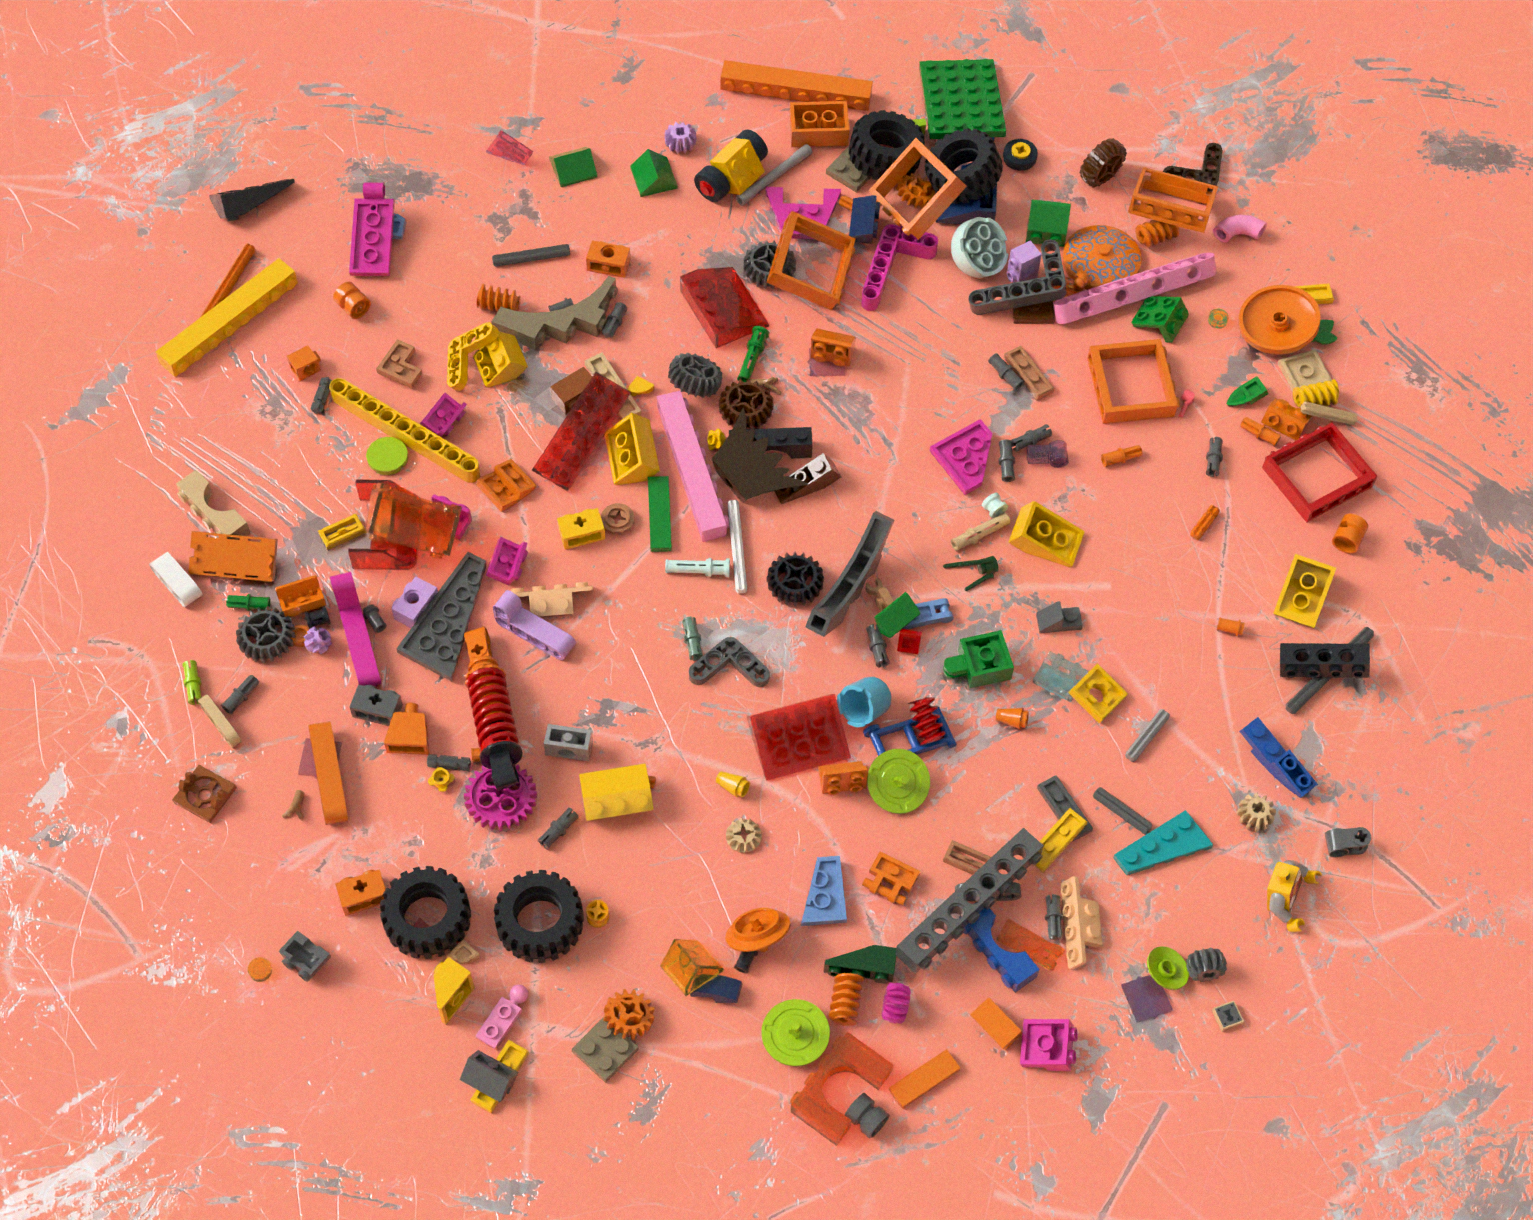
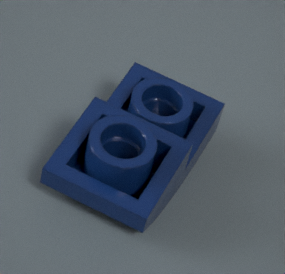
M694 972L688 992L691 997H713L715 1003H737L742 982L722 975Z

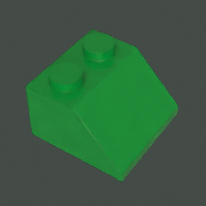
M1032 199L1027 223L1026 242L1031 240L1033 244H1042L1046 240H1055L1059 246L1064 247L1071 204Z

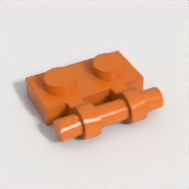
M879 851L869 869V873L876 877L874 881L865 878L862 886L868 888L869 892L873 894L878 893L888 898L887 901L893 904L896 902L903 906L907 897L899 893L901 889L908 893L911 892L920 875V871ZM884 880L894 885L893 889L891 890L881 885L882 881Z

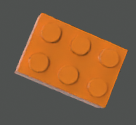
M847 101L790 102L791 147H802L805 144H808L810 147L849 145L850 130Z

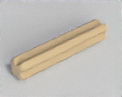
M1305 401L1300 407L1303 414L1354 425L1358 420L1356 413Z

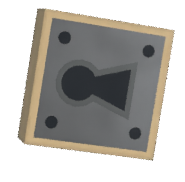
M1235 1001L1212 1009L1221 1032L1244 1023Z

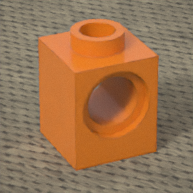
M308 345L287 355L289 367L299 382L321 371L319 362H321L320 356L316 351H312Z

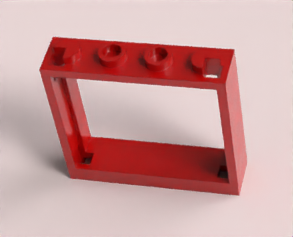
M1333 422L1324 427L1319 426L1314 432L1302 435L1293 443H1286L1282 449L1276 452L1271 451L1270 455L1265 457L1262 469L1306 523L1372 488L1378 477ZM1327 440L1357 476V479L1309 504L1278 465Z

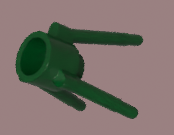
M994 556L943 565L944 568L977 565L979 573L985 576L965 587V591L976 587L987 579L994 578L993 573L998 572V563Z

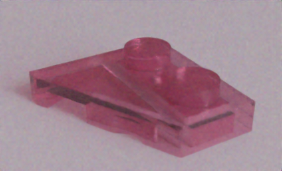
M500 130L487 148L486 153L525 165L533 151Z

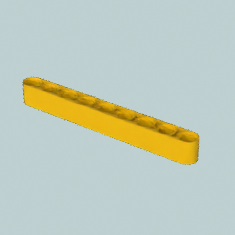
M337 378L331 381L329 388L332 399L337 405L387 435L401 440L410 449L465 482L474 483L480 478L479 462L472 455L345 379Z

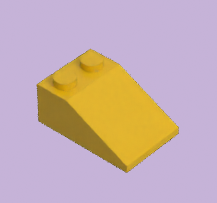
M1032 501L1021 508L1008 543L1027 554L1072 567L1085 531L1036 501Z
M1295 554L1273 614L1315 628L1336 572V567Z

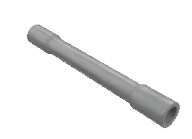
M808 144L802 146L791 157L747 188L741 195H737V202L741 206L745 205L781 175L813 153L812 148Z

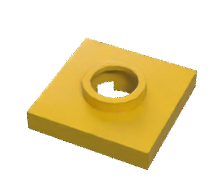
M1098 663L1068 692L1098 723L1128 695ZM1095 688L1101 691L1103 695L1101 702H1097V699L1092 694L1090 695L1089 691Z

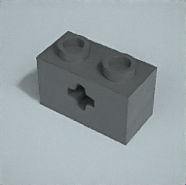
M358 685L349 708L354 718L389 726L393 713L400 712L403 704L401 696L395 691L379 690L372 685Z

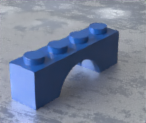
M984 908L980 912L981 915L974 924L971 925L969 923L964 927L963 933L968 934L973 940L974 947L979 952L984 953L989 966L1000 973L1005 986L1011 987L1016 993L1037 978L1040 969L1025 951L1019 953L1008 952L995 943L991 934V928L994 925L996 915L991 909L987 910Z

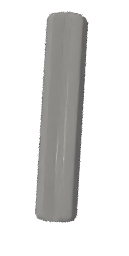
M1160 709L1127 750L1125 757L1131 762L1136 761L1169 719L1170 714L1164 709Z

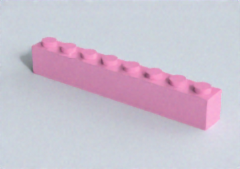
M681 391L657 396V408L702 542L727 536L729 520L727 515L722 513L724 508L721 498L716 496V493H718L715 481H711L710 476H712L710 465L705 464V450L703 447L700 448L699 433L693 429L695 423L693 415L688 414L687 411L689 409L687 398L682 397Z

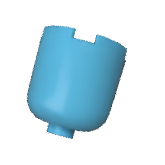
M865 677L844 687L841 693L837 695L836 704L839 714L844 715L849 725L864 727L888 711L892 696L889 687L881 679Z

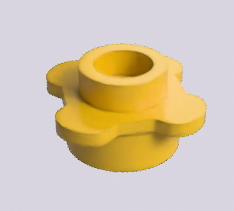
M721 429L708 432L707 442L709 450H714V448L720 449L725 442L726 437Z
M438 767L432 773V777L428 779V784L437 787L440 792H445L447 786L455 780V777L452 773L449 774L446 769Z

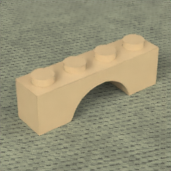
M197 469L176 483L179 491L177 495L180 500L190 505L189 507L195 516L200 515L203 518L202 522L207 529H213L215 533L242 536L250 534L247 522L235 509L217 511L208 506V501L213 492L209 482ZM229 537V539L240 540V538Z

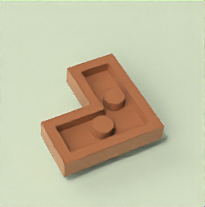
M397 339L376 368L377 373L412 389L422 375V369L408 363L415 353V347Z

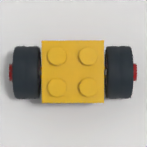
M749 129L743 130L710 161L711 165L705 166L694 177L695 186L701 195L711 202L720 201L728 193L741 195L765 172L761 161L768 154L766 143L756 132Z

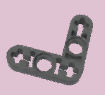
M734 637L723 639L689 668V680L695 685L704 684L729 663L756 687H764L768 684L770 678L768 668ZM727 645H728L729 647L734 646V650L728 649V650L726 651V646H727ZM711 657H718L721 661L717 665H711L708 660ZM742 658H748L751 663L748 666H742L739 661ZM695 671L697 673H700L702 671V676H695ZM756 673L758 675L764 674V678H756Z

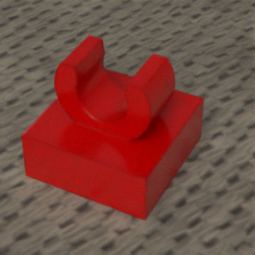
M901 629L897 651L918 655L922 632Z

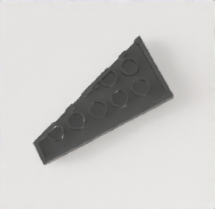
M470 552L466 553L399 644L397 653L452 682L465 639L464 633L467 632L485 572V560Z

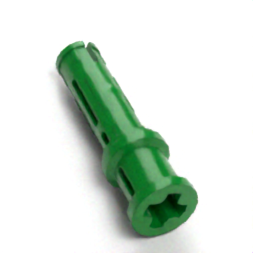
M761 326L753 327L751 340L747 342L748 351L737 377L738 381L740 379L743 382H747L748 379L750 380L758 356L764 351L765 340L770 335L766 328ZM749 360H751L749 369H747Z

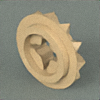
M741 817L737 821H732L731 825L727 827L726 840L733 850L745 853L759 846L762 839V831L759 825L753 822L751 818L747 820ZM742 828H744L746 833H750L747 835L746 842L739 835Z

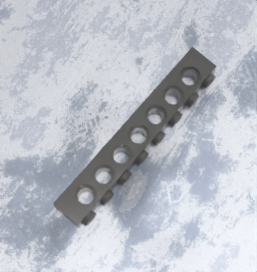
M1022 828L896 947L895 955L915 974L920 969L925 970L932 963V958L937 953L941 955L953 938L956 940L963 934L964 927L969 923L972 925L978 920L981 915L980 912L984 908L990 909L996 902L995 898L1000 893L1002 895L1007 893L1015 879L1020 880L1027 873V868L1031 864L1035 866L1042 859L1044 845L1025 828ZM1014 855H1020L1024 859L1018 860L1014 857ZM998 870H1006L1008 874H1001ZM984 884H989V885H991L993 888H992V889H986V888H984L982 885H984ZM967 899H974L977 903L970 904L967 902ZM951 914H959L961 918L955 919ZM941 928L945 933L938 934L935 932V929ZM925 943L929 948L922 949L919 947V944Z

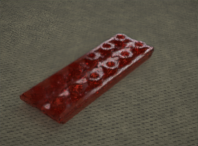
M595 372L532 471L568 492L623 408L631 392Z

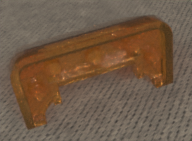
M378 483L372 487L365 534L369 535V539L381 542L383 539L428 552L432 558L442 559L443 556H450L462 506L455 504L449 506L440 501H430L400 492L396 488L391 489V485Z

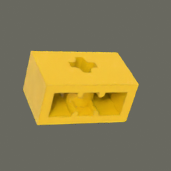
M598 508L586 509L579 513L566 514L557 518L558 530L565 550L605 540V528Z

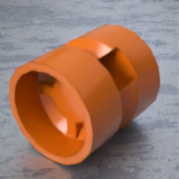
M352 282L341 284L333 294V300L352 319L364 316L371 306V301Z
M1356 514L1344 515L1332 538L1334 547L1348 554L1357 552L1362 538H1364L1369 527L1367 521Z

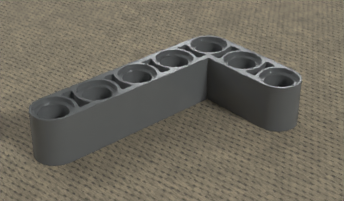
M1046 240L1042 243L1041 252L1046 277L972 291L968 297L971 311L976 315H982L1059 300L1065 297L1067 289L1058 243L1055 240ZM1048 251H1055L1052 254L1047 253ZM1052 268H1057L1056 271H1050ZM1057 285L1061 286V287L1058 288V289H1054V288H1053L1054 286H1057ZM1036 289H1040V290H1041V291L1038 292V293L1033 292V291L1036 290ZM1016 293H1021L1018 297L1013 296ZM996 297H1002L1000 300H994ZM976 301H982L980 304H974Z

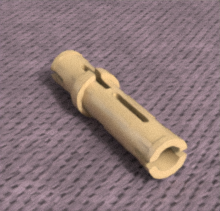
M1004 512L973 529L968 528L965 533L951 539L953 549L958 551L969 544L974 545L978 543L979 539L1009 525V516ZM993 524H996L995 526H993V527H991V528H989V529H987V530L984 531L985 528H987V527H989V526H991V525H993ZM977 533L976 536L966 540L967 537Z

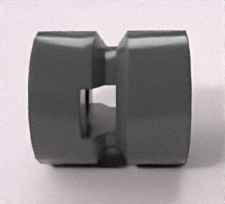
M862 1093L850 1105L844 1116L852 1124H860L861 1132L871 1139L885 1125L890 1115L879 1106L874 1107L875 1101L866 1093Z

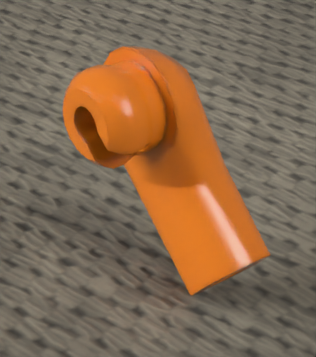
M1080 270L1076 273L1077 278L1074 280V284L1082 288L1083 286L1090 285L1092 280L1087 272Z

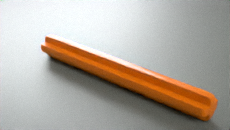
M245 244L204 309L201 317L228 296L255 252L253 245Z

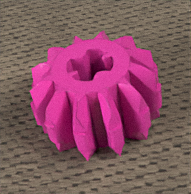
M889 983L881 1014L883 1020L895 1024H902L905 1021L911 998L909 986L901 983Z

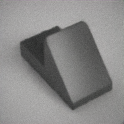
M1058 601L1036 613L1039 633L1082 630L1083 624L1079 607L1062 608L1061 602Z

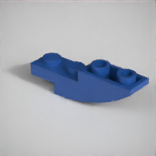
M1259 717L1239 731L1253 748L1251 753L1281 784L1298 797H1303L1318 785L1291 750L1286 751Z

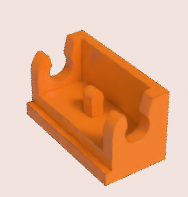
M989 997L970 1014L1002 1049L1007 1050L1022 1036V1031Z

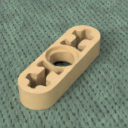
M207 694L197 700L202 710L231 748L242 742L237 732Z

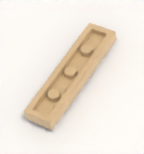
M603 353L584 361L586 368L597 381L598 386L621 420L630 413L642 415L640 408Z

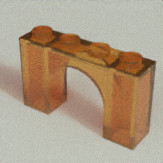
M849 1032L835 1040L832 1045L834 1050L829 1056L825 1054L818 1064L820 1068L815 1074L813 1072L809 1074L804 1082L806 1085L801 1092L797 1091L790 1100V1112L835 1146L839 1144L851 1128L852 1120L832 1107L825 1099L822 1088L827 1079L836 1073L850 1072L858 1075L879 1090L892 1073L894 1066Z

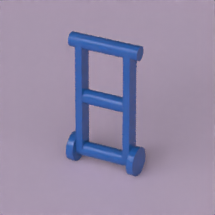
M940 707L933 714H940V718L936 722L943 723L940 730L945 731L946 734L943 735V739L920 746L912 726H916L920 722L913 721L912 719L884 728L874 724L863 731L865 737L871 738L878 756L886 751L880 737L900 730H904L912 747L909 751L916 755L946 745L949 748L957 745Z

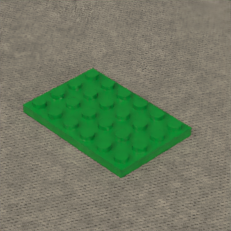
M994 59L919 61L929 139H943L945 135L953 134V131H963L968 128L971 131L977 129L985 132L989 137H1006V126Z

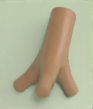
M777 377L751 379V383L757 380L758 386L764 384L765 388L775 391L778 395L781 394V391L773 385V383L778 381Z
M296 790L290 807L282 814L283 818L290 817L296 812L299 819H303L300 808L305 794L303 791Z

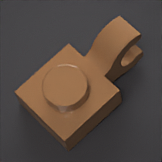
M876 578L875 584L877 587L873 588L869 583H866L865 588L868 594L877 597L875 600L876 605L882 611L894 600L886 587L882 586L881 580Z

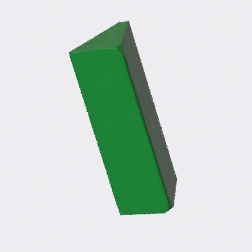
M905 592L874 618L880 633L891 638L919 616L920 611L908 593Z

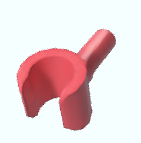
M1186 389L1181 396V399L1185 401L1178 415L1183 418L1189 405L1194 402L1195 394L1189 389Z

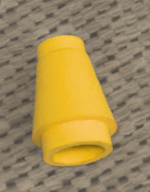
M720 771L716 777V783L735 797L740 796L743 798L749 791L750 781L744 776Z

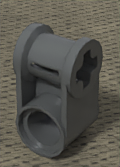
M1364 827L1328 830L1325 832V839L1329 856L1342 857L1345 855L1363 854L1366 852L1371 841V833Z

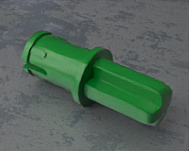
M251 594L247 596L228 595L226 606L228 608L246 609L247 611H250V609L258 610V607L261 610H265L267 606L270 608L271 599L270 597H254Z

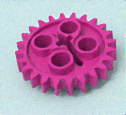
M519 764L516 765L520 784L514 785L519 787L517 790H510L511 787L499 791H497L495 785H488L493 781L492 769L482 766V773L474 771L476 779L469 777L470 785H465L467 793L464 794V799L466 800L465 807L469 809L468 814L469 816H474L475 823L481 820L483 828L489 824L492 831L496 825L499 831H502L504 825L511 830L512 823L520 826L519 819L527 821L525 813H533L530 806H536L535 798H537V791H534L536 790V784L532 783L533 778L531 775L527 776L526 769L520 772ZM486 801L492 802V803H491L490 805H488V806H483V805H482V803H484V802H486ZM506 806H513L509 811L504 810Z

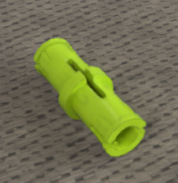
M190 660L191 668H189L188 661L182 664L185 675L183 682L184 687L187 688L188 703L195 705L194 696L196 700L202 698L200 690L202 683L201 678L198 677L197 662Z

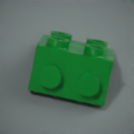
M1151 296L1144 300L1131 323L1134 327L1159 328L1165 342L1172 343L1188 318L1189 313L1181 297Z

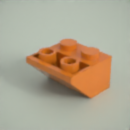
M816 328L811 337L810 359H814L817 362L833 363L840 367H850L856 336Z

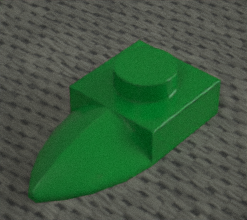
M1258 376L1234 390L1226 404L1228 406L1242 405L1247 402L1253 404L1268 395V391Z

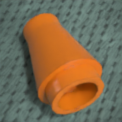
M1024 708L997 709L996 721L1018 729L1027 727L1029 711L1024 710Z

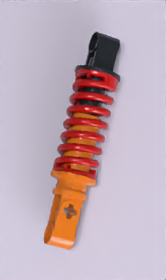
M483 626L464 633L470 658L468 673L465 676V685L468 688L471 700L470 704L480 747V762L484 767L492 769L493 782L497 791L520 784L515 764L521 760L523 752L520 745H518L519 740L516 735V727L514 726L513 711L510 707V699L508 698L506 672L499 667L497 659L493 657L490 636L486 627Z

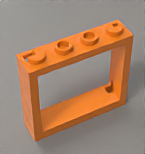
M915 138L870 188L869 192L877 196L876 202H880V207L884 206L882 210L889 217L891 215L894 216L892 218L893 222L899 227L901 225L904 226L901 230L906 235L912 234L919 240L967 186L923 143ZM923 155L948 181L909 223L885 199V196Z
M1143 167L1132 195L1128 213L1205 233L1218 186ZM1145 172L1151 173V176L1145 175ZM1143 188L1207 204L1205 211L1145 196L1141 193ZM1207 189H1213V192H1209Z
M791 211L784 221L766 283L832 310L836 304H840V300L843 297L841 290L844 289L848 280L845 276L852 265L849 261L856 251L853 248L856 238ZM794 230L842 251L830 293L782 273Z
M1161 339L1093 345L1089 347L1087 359L1103 424L1175 417L1180 401L1179 397L1175 396V381L1171 380V366L1166 361L1167 350L1166 347H1163ZM1155 354L1166 401L1112 407L1101 359Z

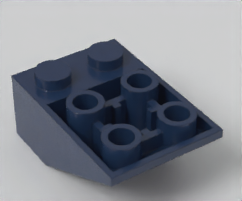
M997 184L993 190H989L987 195L980 196L976 201L970 200L969 203L959 202V204L951 203L936 220V223L962 224L976 217L991 218L995 221Z

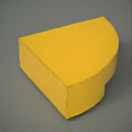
M639 376L627 388L631 396L649 394L655 389L654 384Z

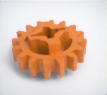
M913 173L910 176L905 174L896 188L898 191L897 195L902 196V201H908L907 205L913 204L915 208L920 206L922 209L936 193L930 181H927L928 177L921 178L920 174L915 176Z
M623 989L622 995L615 992L613 998H608L607 1005H605L603 1011L605 1013L603 1020L608 1022L607 1029L614 1028L615 1036L619 1032L622 1033V1039H625L627 1035L635 1039L637 1033L641 1037L644 1036L645 1030H650L655 1018L653 1015L655 1008L650 1007L651 1000H643L644 993L637 996L634 989L631 994H628L626 989Z

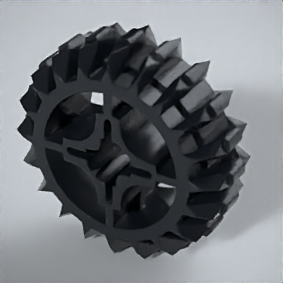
M796 551L792 556L786 552L785 558L779 555L777 561H773L768 569V589L772 591L773 597L778 596L779 602L785 600L786 605L793 602L795 607L798 602H801L804 606L806 600L812 603L814 597H818L820 591H822L824 582L823 569L819 567L818 561L813 562L812 555L806 558L804 552L801 556L797 555ZM784 572V580L780 582L778 578ZM811 576L812 581L807 586L805 584L807 577Z

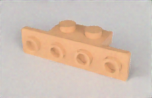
M588 582L575 583L576 587L567 588V584L554 585V589L546 590L545 586H534L533 591L524 592L523 587L512 588L511 592L515 593L518 597L529 596L530 612L540 617L574 614L572 592L593 590V586H588Z
M1073 876L1061 883L1069 969H1075L1086 963L1085 945L1095 948L1102 945L1099 904L1097 901L1080 898L1079 878Z

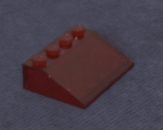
M733 267L697 269L680 276V291L715 348L752 334V329L755 326L769 327L768 321Z
M833 693L746 715L752 740L766 781L851 758L836 697Z

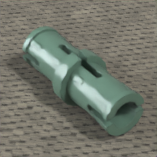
M692 616L686 617L682 620L685 631L684 642L688 647L689 659L696 661L703 656L700 646L701 635L697 630L696 618H692Z

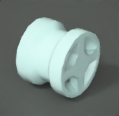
M998 493L989 495L982 503V507L989 511L992 519L1008 509L1007 503L1001 501V496Z

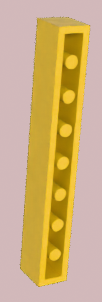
M280 258L275 260L155 351L159 363L174 377L185 372L194 362L200 360L211 349L216 348L224 339L233 335L236 330L246 325L258 313L263 312L266 307L277 301L288 290L293 289L298 284L295 271Z

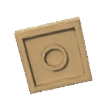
M1316 349L1279 359L1278 365L1292 391L1295 387L1300 388L1303 385L1308 386L1332 380Z

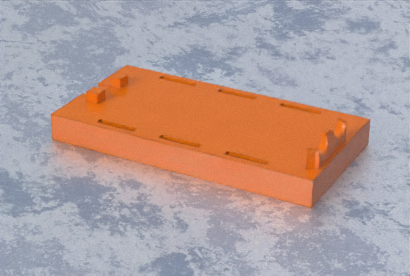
M191 531L190 548L194 549V556L189 557L188 574L273 582L275 581L278 539ZM208 535L219 536V538L208 537ZM229 537L240 538V540L229 539ZM250 539L261 540V542L250 541ZM226 573L237 574V576H236V575H226ZM247 575L258 576V578H257V577H247Z

